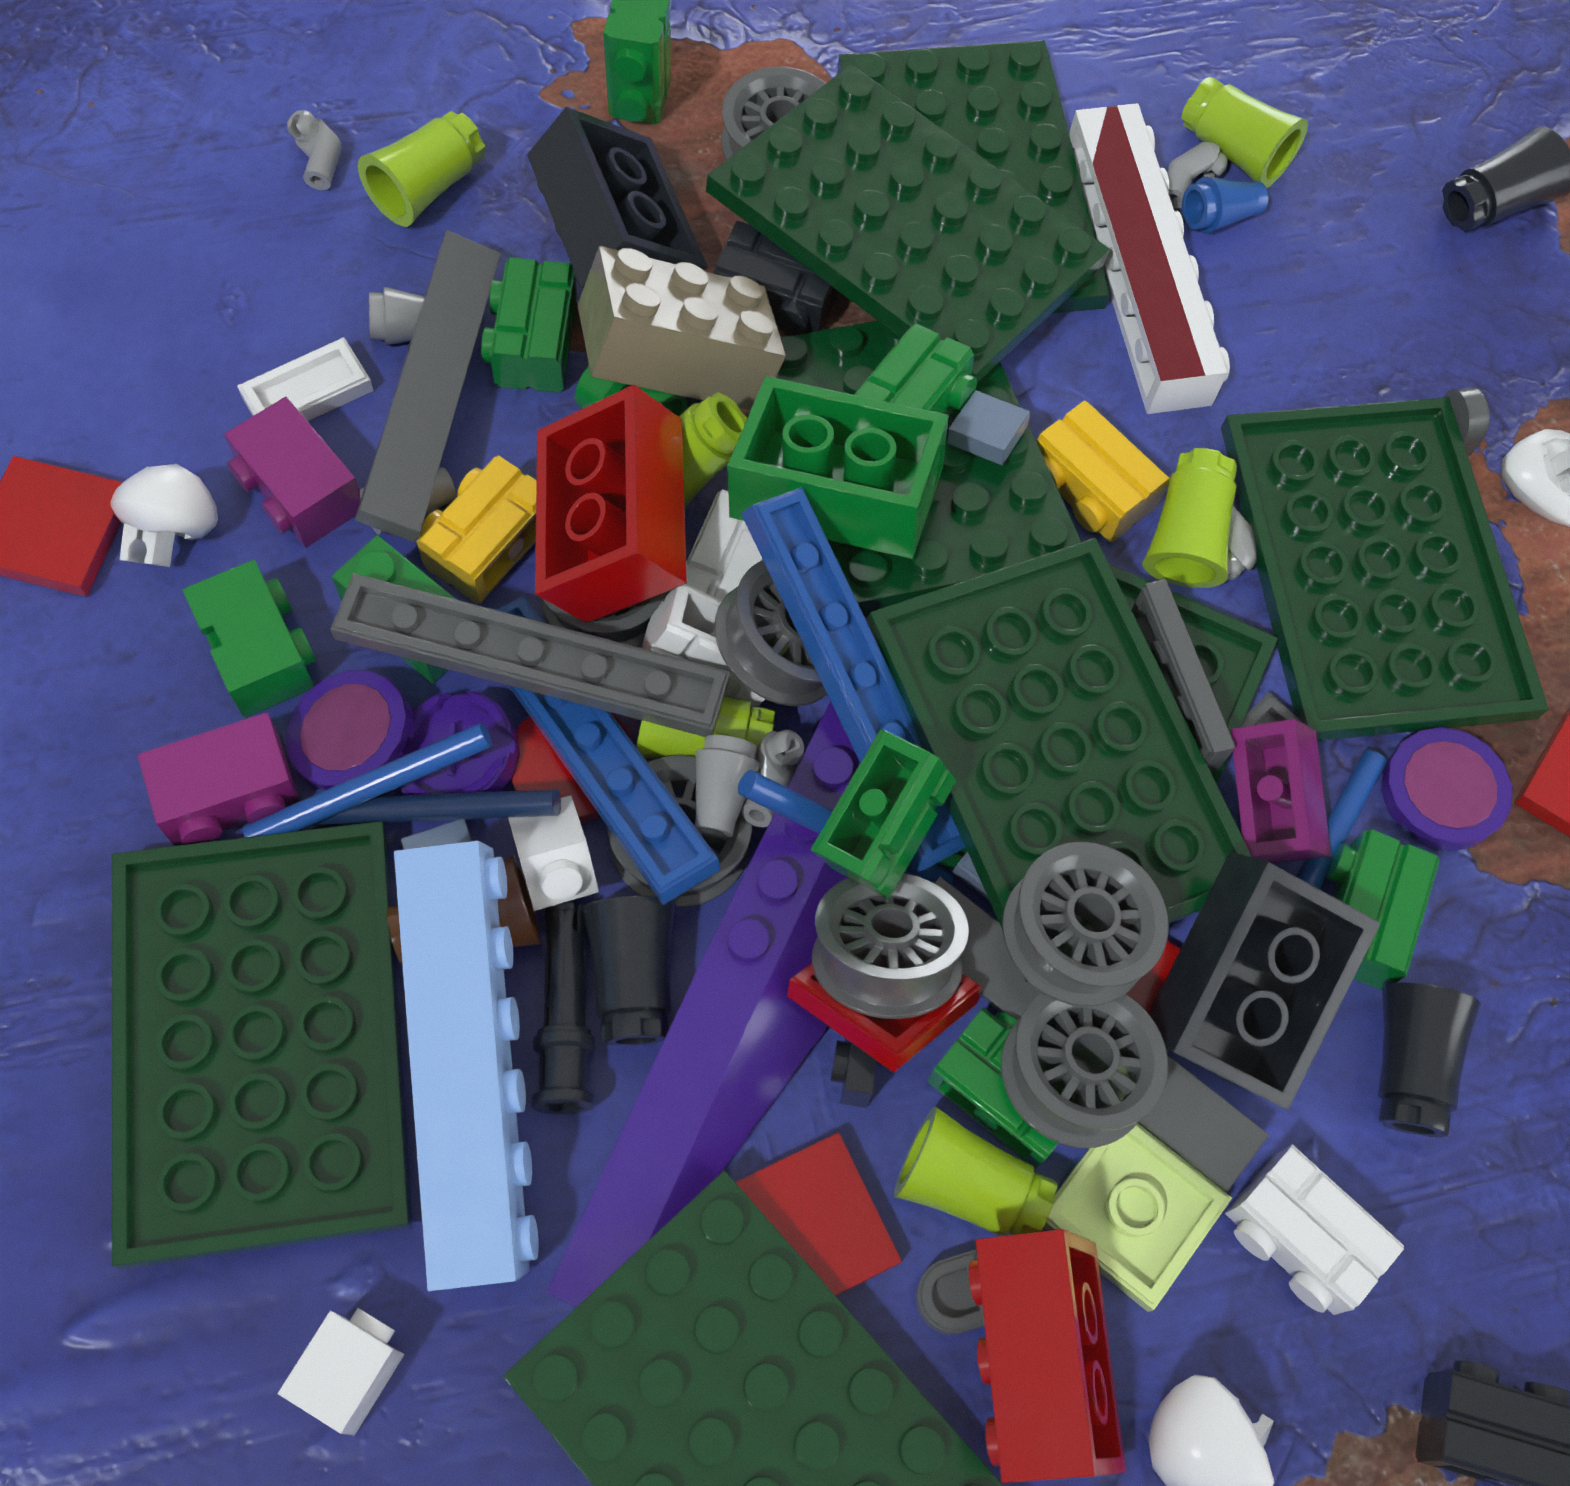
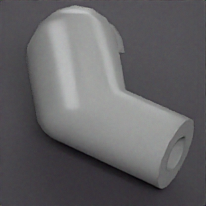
M298 110L289 118L287 130L292 137L296 138V145L309 158L303 179L307 185L316 190H327L331 186L342 151L341 141L320 118H314L313 114L307 110Z
M1201 142L1170 162L1167 174L1169 179V197L1173 209L1182 208L1184 192L1188 186L1192 185L1193 179L1201 174L1202 177L1214 178L1215 174L1220 176L1225 171L1227 157L1223 152H1220L1218 144Z
M1234 506L1231 512L1228 539V580L1237 579L1245 569L1250 571L1257 562V549L1252 527Z
M788 729L780 732L772 731L764 736L757 746L756 760L760 763L757 773L788 787L795 773V764L799 763L804 754V744L800 736ZM749 799L746 800L741 810L744 819L757 827H768L775 813Z

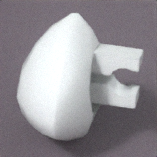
M1545 429L1529 435L1511 448L1502 459V479L1513 496L1535 514L1550 522L1570 527V433L1562 430Z
M178 464L152 466L142 469L125 480L115 490L110 502L114 513L124 523L120 560L170 567L175 534L188 540L199 539L208 534L218 521L217 507L204 483L198 476Z
M1195 1374L1176 1385L1160 1403L1153 1417L1149 1435L1152 1468L1166 1486H1273L1274 1479L1263 1446L1267 1441L1274 1421L1262 1414L1257 1423H1252L1241 1406L1239 1399L1215 1377Z

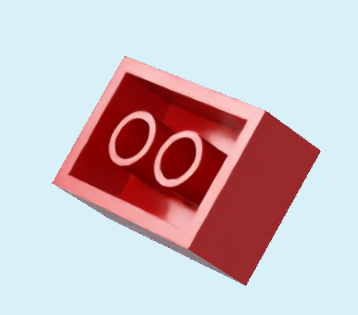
M634 384L537 430L535 595L588 623L687 584L682 419Z
M1064 1229L975 1239L977 1259H972L969 1264V1284L975 1304L983 1306L986 1337L978 1339L977 1360L982 1381L986 1385L991 1384L994 1417H988L986 1422V1445L992 1465L1000 1466L1001 1483L1126 1473L1096 1243Z

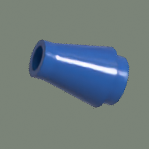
M1202 177L1195 184L1188 186L1184 192L1182 199L1183 217L1191 229H1199L1203 233H1211L1247 217L1264 213L1268 205V192L1266 186L1260 181L1243 182Z

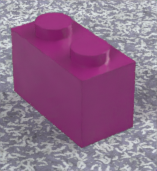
M286 396L224 434L234 458L227 462L230 471L247 493L257 489L265 498V501L261 503V507L281 534L291 530L302 545L307 548L356 516L361 501L356 478Z
M268 712L137 754L156 824L174 846L212 842L220 837L224 830L248 822L252 823L301 801L282 737Z
M1297 719L1231 729V738L1236 747L1233 750L1242 837L1251 856L1272 864L1331 857L1316 730Z

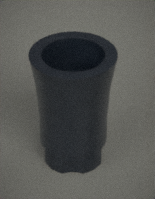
M1536 127L1511 146L1489 159L1464 170L1458 178L1445 184L1442 189L1444 198L1442 208L1446 218L1452 226H1459L1466 232L1478 226L1490 225L1527 208L1566 197L1570 193V149L1557 132L1550 128Z
M622 896L593 901L582 907L591 947L596 990L597 1017L602 1018L601 1039L603 1044L629 1046L654 1044L663 1041L669 1031L667 1014L672 1012L670 987L671 939L676 902L673 900L663 905L657 896Z
M1407 982L1386 984L1382 987L1384 1033L1378 1096L1383 1100L1380 1108L1379 1122H1382L1384 1127L1403 1133L1439 1138L1448 1137L1451 1112L1457 1110L1460 1080L1467 1047L1481 1003L1471 995L1441 986Z

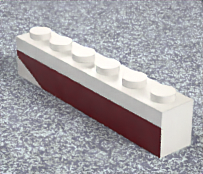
M1138 103L1076 110L1069 137L1095 239L1110 249L1103 265V270L1146 413L1153 414L1212 406L1223 382L1228 379L1230 370L1229 357L1226 349L1218 345L1213 330V309L1210 302L1203 299L1198 284V264L1195 257L1188 254L1183 239V219L1180 212L1173 209L1169 197L1168 174L1165 168L1159 167L1154 152L1155 138L1151 126L1145 125Z

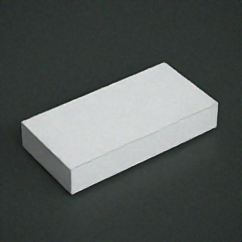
M344 337L237 386L242 399L253 416L286 396L307 421L374 391L369 376Z

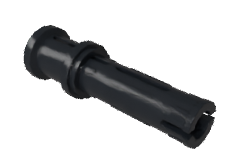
M563 902L545 908L544 1027L540 1028L537 1031V1035L533 1038V1049L540 1054L539 1091L532 1095L531 1101L532 1109L543 1113L574 1114L586 1112L594 1108V1095L587 1091L588 1054L595 1050V1038L592 1036L591 1030L585 1027L587 929L582 912L584 905L582 904L576 906V913L574 914V903Z

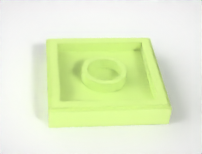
M1137 1123L1123 1138L1105 1146L1087 1149L1056 1191L1054 1204L1044 1228L1048 1231L1064 1229L1095 1242L1100 1274L1144 1310L1151 1312L1157 1307L1227 1207L1232 1197Z

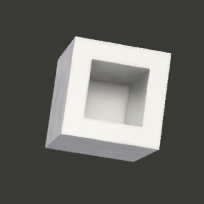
M571 795L561 798V811L558 816L508 818L534 911L599 892L587 841Z
M357 1308L350 1320L330 1310L277 1394L340 1434L355 1436L405 1355L387 1344L395 1330Z

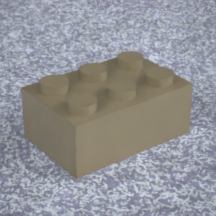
M603 246L598 247L578 302L591 377L628 385L635 384L638 387L703 401L707 397H712L719 392L735 401L740 409L751 411L765 376L776 378L786 357L765 287L744 276L729 278L705 272L700 267L691 263L681 262L672 264L648 258L645 254L634 249L625 248L619 251Z

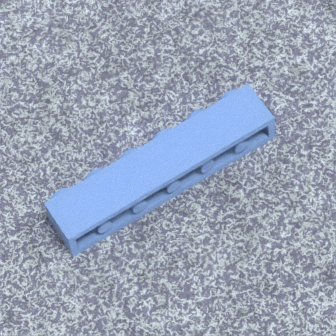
M480 841L394 851L427 1289L428 1291L514 1282L530 1272L529 1261L536 1260L538 1257L539 1239L535 1217L533 1215L525 1216L523 1186L531 1184L532 1159L528 1143L526 1141L519 1142L516 1113L524 1112L526 1091L521 1069H512L510 1041L518 1040L520 1023L516 1000L514 997L506 998L504 969H511L513 966V944L509 928L507 926L500 927L498 899H505L507 896V875L502 857H494L493 848Z

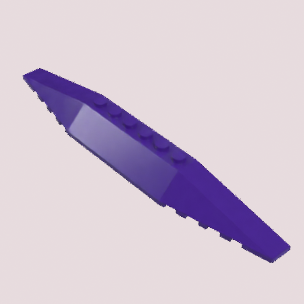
M831 701L787 788L834 810L859 767L860 761ZM774 813L700 962L548 1287L547 1294L577 1307L717 1178L729 1161L741 1149L751 1131L771 1104L773 1105L790 1082L792 1075L824 1035L828 1025L787 997L790 978L812 963V950L818 937L815 918L821 899L833 886L848 878L832 869L823 859L810 850L819 836L818 833Z

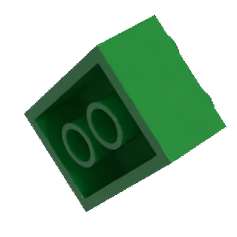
M765 376L727 465L729 518L744 521L741 513L750 506L802 487L827 540L913 559L943 469L949 415Z

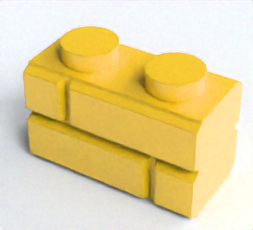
M1085 400L1069 411L1062 420H1057L1044 430L1036 439L1060 495L1073 507L1074 516L1079 524L1089 532L1094 533L1098 531L1111 543L1127 532L1134 523L1137 524L1157 507L1170 481V478Z
M499 455L495 456L483 470L474 468L468 472L460 483L458 497L444 512L435 510L423 521L416 542L426 569L448 585L452 584L457 591L476 604L481 603L536 542L537 480L528 474L526 476L523 475L519 468Z

